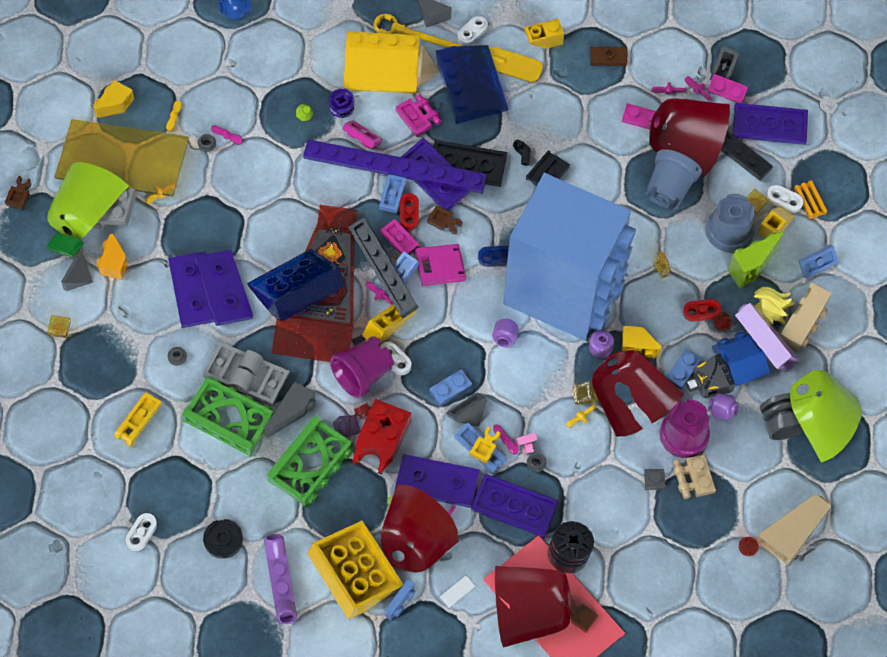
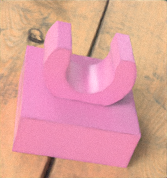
M536 433L514 438L515 445H522L525 454L534 451L531 442L537 440Z

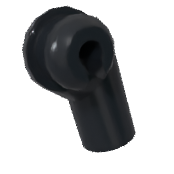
M519 139L515 140L513 148L521 155V165H530V147Z

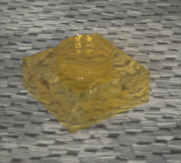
M756 189L747 196L748 202L754 206L755 215L769 202V199Z
M665 252L657 254L656 261L654 262L655 271L659 272L661 278L668 277L670 272Z
M51 315L47 331L48 336L67 338L71 319L69 317Z

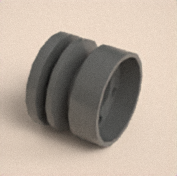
M790 393L774 396L760 405L763 420L768 422L766 429L771 440H784L804 432L792 410Z

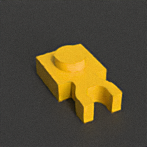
M488 426L485 429L484 439L478 437L469 454L486 464L496 449V445L493 443L499 439L501 434L497 431L495 436H490L491 428Z

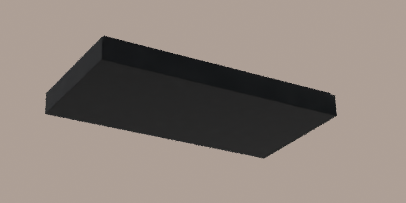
M435 140L433 147L454 168L487 174L486 185L501 187L508 152Z

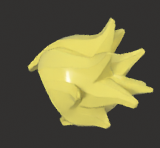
M761 287L754 292V297L760 301L755 306L769 323L773 325V321H777L785 325L783 317L789 314L784 310L794 305L791 302V298L785 300L791 293L782 294L771 287Z

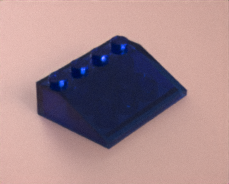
M488 45L452 46L435 51L437 66L455 124L508 110Z
M313 249L301 253L247 283L248 287L270 314L279 321L289 319L295 313L305 310L315 302H320L324 297L338 292L339 289L345 286L339 266Z

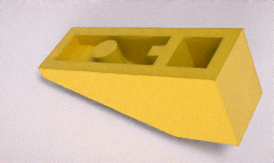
M393 304L369 320L362 336L365 339L371 336L376 337L381 341L378 345H381L417 309L402 318Z

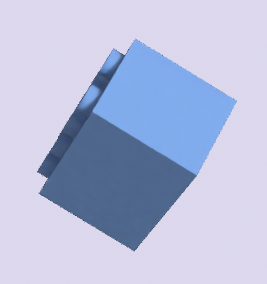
M543 173L510 236L503 304L587 341L592 329L596 331L603 330L610 311H608L612 300H618L626 281L624 277L629 267L627 261L633 248L630 245L636 233L635 228L628 226L631 210Z

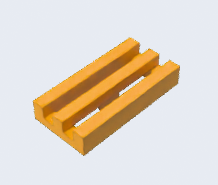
M812 180L806 184L802 183L800 186L796 185L794 187L795 192L803 198L802 206L809 220L827 213V209ZM801 190H804L808 198V201L815 212L814 214L812 213Z

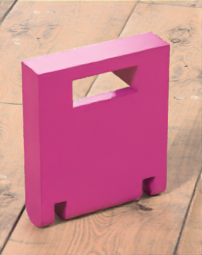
M459 244L415 249V258L420 263L418 272L421 286L463 282L467 279L461 251H459ZM427 259L429 260L431 273L424 272L422 262H427Z

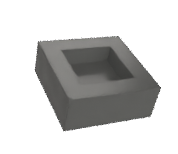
M664 469L644 470L645 490H665Z

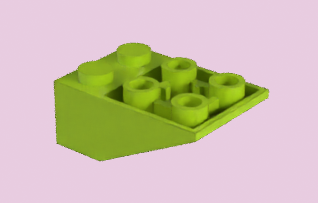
M783 231L777 234L775 232L771 233L766 239L754 241L749 247L737 249L733 253L728 272L739 289L757 280L777 252Z

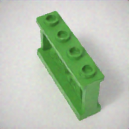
M206 377L189 406L185 408L182 417L183 422L251 457L255 447L264 435L265 426L274 412L269 406L256 403L252 397L239 394L235 388H228L222 385L218 379ZM208 391L218 393L216 398L210 395L211 404L205 400V394ZM202 402L205 407L195 413L194 411L197 406ZM236 406L242 423L232 422L224 428L221 427V419L217 409ZM211 412L216 416V420L213 422L208 420L209 417H213L210 414ZM253 414L263 417V421L259 425L252 426L248 422L254 423L258 420L252 418ZM233 427H240V428H242V430L239 429V428H236V429L238 430V432L235 433V434H234L233 432H231V429H232ZM249 430L256 431L251 441L247 440Z
M314 415L267 473V480L306 507L309 503L312 504L318 496L317 492L327 486L330 481L329 477L339 471L342 465L341 462L351 456L353 442ZM320 429L330 437L323 441L318 430ZM330 442H338L341 445V450L335 454L332 452V449L336 448V446L332 445L326 448V445ZM308 443H312L313 447L316 444L318 445L313 449H308L306 447ZM320 450L322 458L321 468L310 472H302V461L298 455L300 453L314 454ZM292 463H297V464H298V470H297V472H294L295 469H296V467H295V468H291V467H290V465H291ZM281 476L292 479L291 487L280 480ZM297 480H301L300 485L302 489L303 485L308 484L310 486L309 490L305 493L298 492L296 490Z

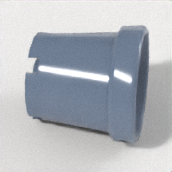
M662 149L657 152L655 168L645 191V196L649 193L651 195L649 200L654 204L668 209L669 205L674 206L673 210H677L693 182L699 179L702 169L699 164L688 156L677 151Z
M729 194L723 200L721 199L717 208L709 216L706 224V236L710 243L717 249L725 252H735L740 248L745 249L752 242L754 236L753 217L755 213L753 204L751 205L748 202V198L740 194Z

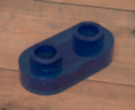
M509 246L481 248L478 252V262L485 267L507 266L508 259L503 257L508 256Z

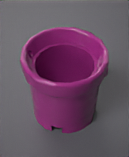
M371 336L345 352L340 351L330 358V367L337 382L354 398H361L369 392V387L391 370V366L394 365L387 347L382 349L378 345L381 341L376 337Z
M687 399L685 402H678L672 408V411L662 421L659 430L660 441L669 453L680 458H691L704 451L710 439L709 417L706 407L699 401Z

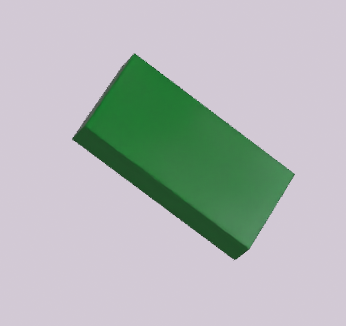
M56 233L46 248L51 252L73 258L84 242L79 238Z

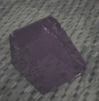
M356 415L339 416L333 422L335 431L345 438L357 435L361 431Z

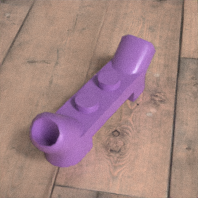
M271 534L264 539L276 617L281 624H291L296 621L297 612L284 537L280 534Z

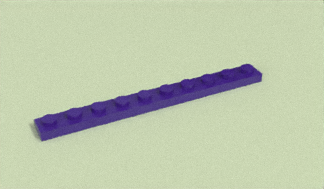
M310 139L307 140L303 154L304 159L384 175L390 174L410 180L481 194L484 192L487 181V174Z

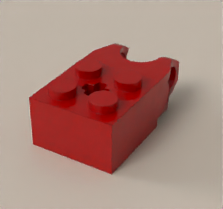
M375 399L356 440L353 464L357 465L366 455H375L380 459L378 474L382 475L384 470L393 462L395 455H397L411 423V412Z

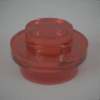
M722 312L715 316L713 322L715 329L725 331L730 327L731 318L729 314Z
M365 403L353 409L355 412L354 417L359 416L360 419L367 417L371 406L369 407L368 403Z
M744 537L740 540L738 548L744 556H753L757 553L759 545L754 538Z

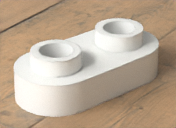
M482 16L473 17L459 30L457 38L459 44L467 47L473 45L487 31V20Z
M779 185L771 186L768 189L767 200L777 207L781 206L791 213L801 210L803 198L799 194Z
M384 342L380 345L382 349L387 347L389 352L392 353L394 365L391 366V370L394 373L406 375L410 372L411 360L402 350L392 342ZM404 365L405 367L401 369L398 366Z
M144 513L140 515L126 536V544L130 550H142L155 532L157 522L152 514ZM150 523L151 525L150 527L145 528L144 524ZM136 539L140 540L139 544H133V541Z

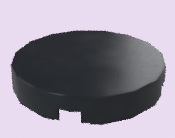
M229 519L213 521L204 531L203 543L205 549L211 556L219 559L233 557L239 552L243 544L241 528Z

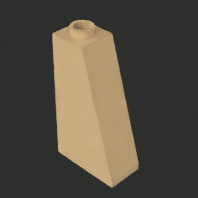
M815 494L763 530L758 535L756 543L789 565L827 515L832 505L829 504L826 498Z

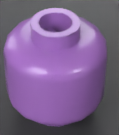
M500 319L494 326L493 340L500 347L512 346L517 340L519 327L511 319Z
M605 330L594 332L589 341L590 353L597 358L608 357L614 348L613 336Z
M718 393L714 399H710L708 409L711 410L714 418L728 421L732 417H736L739 403L736 402L734 396Z

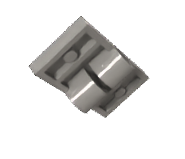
M126 189L94 225L93 229H103L105 225L128 226L137 195L136 190ZM61 215L60 219H65V216Z
M219 342L203 372V377L216 378L222 385L228 388L233 387L238 392L271 406H274L290 375L289 370L263 360L262 356L254 351L246 350L244 352L222 342Z

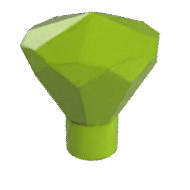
M300 104L296 109V117L301 121H309L313 116L312 108L308 104Z

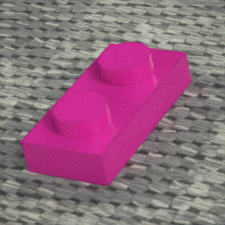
M714 74L707 92L735 103H742L748 87Z
M627 103L622 122L650 130L651 119L656 111ZM659 116L655 119V128L659 125Z
M354 120L346 122L342 128L347 132L348 136L357 138L367 148L377 147L383 140Z
M396 219L380 230V233L400 254L405 251L410 255L416 248H419V243Z

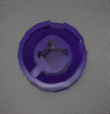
M347 89L334 90L329 96L330 112L338 118L350 116L354 111L353 94Z

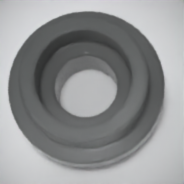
M203 134L198 139V147L203 152H210L216 147V140L210 134Z
M174 347L168 352V361L172 365L180 366L185 363L187 353L181 347ZM180 354V357L175 358L174 355Z
M533 453L527 459V466L533 472H541L546 467V458L540 453ZM539 461L540 465L536 466L533 462Z

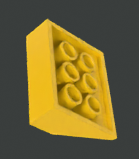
M347 31L344 89L416 94L420 35Z
M363 521L312 543L307 553L348 620L366 612L400 590L404 585Z

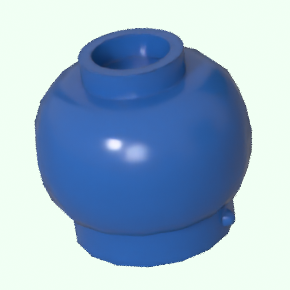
M219 0L218 2L220 13L230 20L241 19L251 12L250 0Z

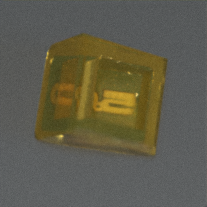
M591 381L573 386L576 405L598 402Z

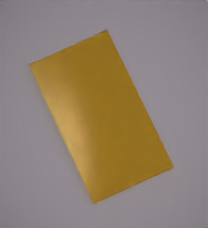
M72 119L55 173V179L63 180L68 168L73 163L84 162L99 166L117 175L129 185L127 189L173 197L189 137Z

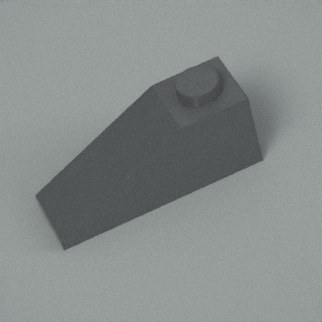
M294 382L265 426V436L269 438L305 416L308 410L311 411L316 404L315 392Z

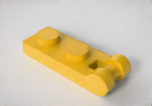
M145 392L116 430L114 437L124 440L125 444L132 447L143 429L161 407L162 402ZM128 428L132 430L130 435L126 433Z

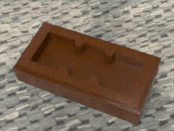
M590 47L591 66H627V47Z

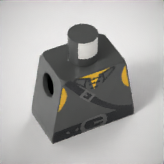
M720 353L696 366L692 373L693 379L686 381L688 391L693 392L699 389L703 398L716 396L718 393H731L736 385Z

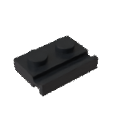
M548 150L526 175V180H530L537 186L543 173L560 179L570 168V164L557 155H553Z

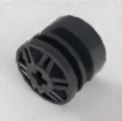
M569 521L562 523L556 528L548 546L547 555L549 562L555 569L564 573L580 571L585 567L594 548L593 534L587 526L580 522Z

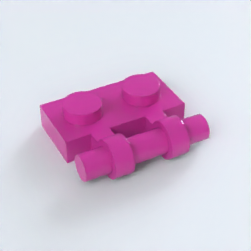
M421 94L415 97L416 103L410 98L395 107L397 114L416 137L431 129L432 124L429 121H433L436 125L442 122L439 113L432 109L429 105L430 102L427 98H423ZM420 109H424L427 114L424 115Z

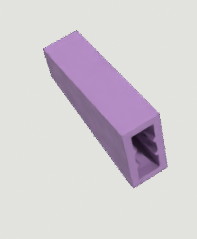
M751 303L744 304L738 309L739 312L735 316L777 369L787 373L801 361L755 305Z

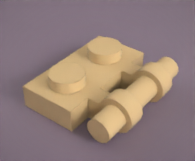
M705 454L687 458L685 460V467L681 466L680 460L672 462L674 466L673 473L674 476H677L679 482L678 489L682 493L683 499L690 498L689 491L694 490L696 497L715 493L716 489ZM686 474H689L691 483L686 482Z

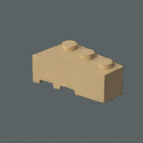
M813 282L809 285L806 295L799 302V306L780 335L790 348L797 353L801 347L806 348L810 341L808 336L810 333L814 334L819 326V323H817L819 318L824 319L829 310L826 306L832 293Z

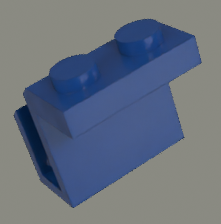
M736 333L734 338L718 340L717 344L712 346L715 354H721L736 384L735 386L771 373L765 353L762 349H758L756 341L748 333Z

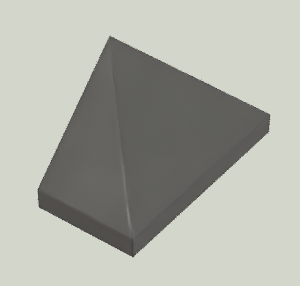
M80 250L61 281L63 289L66 291L93 283L83 252Z
M477 392L446 412V415L456 422L479 426L487 399Z

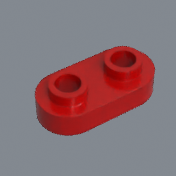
M412 193L404 194L400 199V224L406 230H413L419 224V200Z
M714 299L690 301L684 306L683 316L691 322L713 320L719 317L721 305ZM708 309H712L714 312L710 313ZM693 311L695 315H691L689 312Z

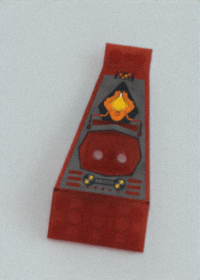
M320 205L317 225L277 314L271 354L330 362L332 355L340 351L345 352L351 348L354 328L355 238L348 227L356 223L358 210ZM311 287L316 288L315 294L310 293ZM331 289L335 291V295L333 297L329 296L328 294L329 290Z

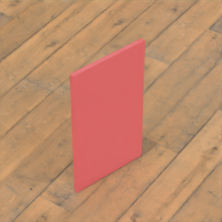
M540 536L535 537L501 565L504 567L557 570L549 562L547 555L548 545ZM494 570L483 581L495 593ZM565 573L570 587L571 599L574 600L576 606L579 608L581 604H584L598 614V618L586 633L570 622L566 629L535 640L549 657H598L623 637L625 632L572 573ZM500 598L505 603V605L510 609V605L507 602H505L502 598ZM565 600L562 601L563 607L566 606Z

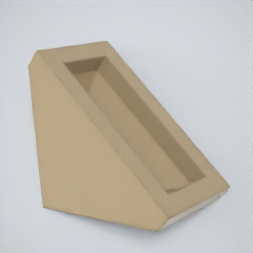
M419 46L417 86L421 87L439 73V70L423 46Z

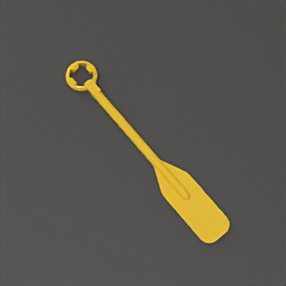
M381 14L374 20L373 26L377 33L420 35L421 40L471 55L489 70L527 82H536L543 70L542 63L536 59L497 47L470 48L406 28L405 25L398 24L397 19L390 14ZM381 19L394 22L390 31L378 28Z

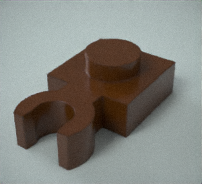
M18 176L16 180L17 187L11 186L5 199L6 206L24 210L30 196L27 190L32 185L31 179L28 178L27 182L22 184V177Z
M437 205L427 219L428 224L442 231L447 227L452 234H457L458 229L453 227L454 225L462 226L460 219H452L453 213Z
M571 599V623L586 633L598 618V614L584 604H581L578 608L574 600Z

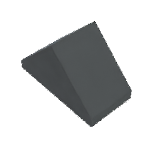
M417 0V8L426 27L451 19L452 7L434 0Z
M722 46L710 80H712L714 74L730 80L737 65L740 52Z

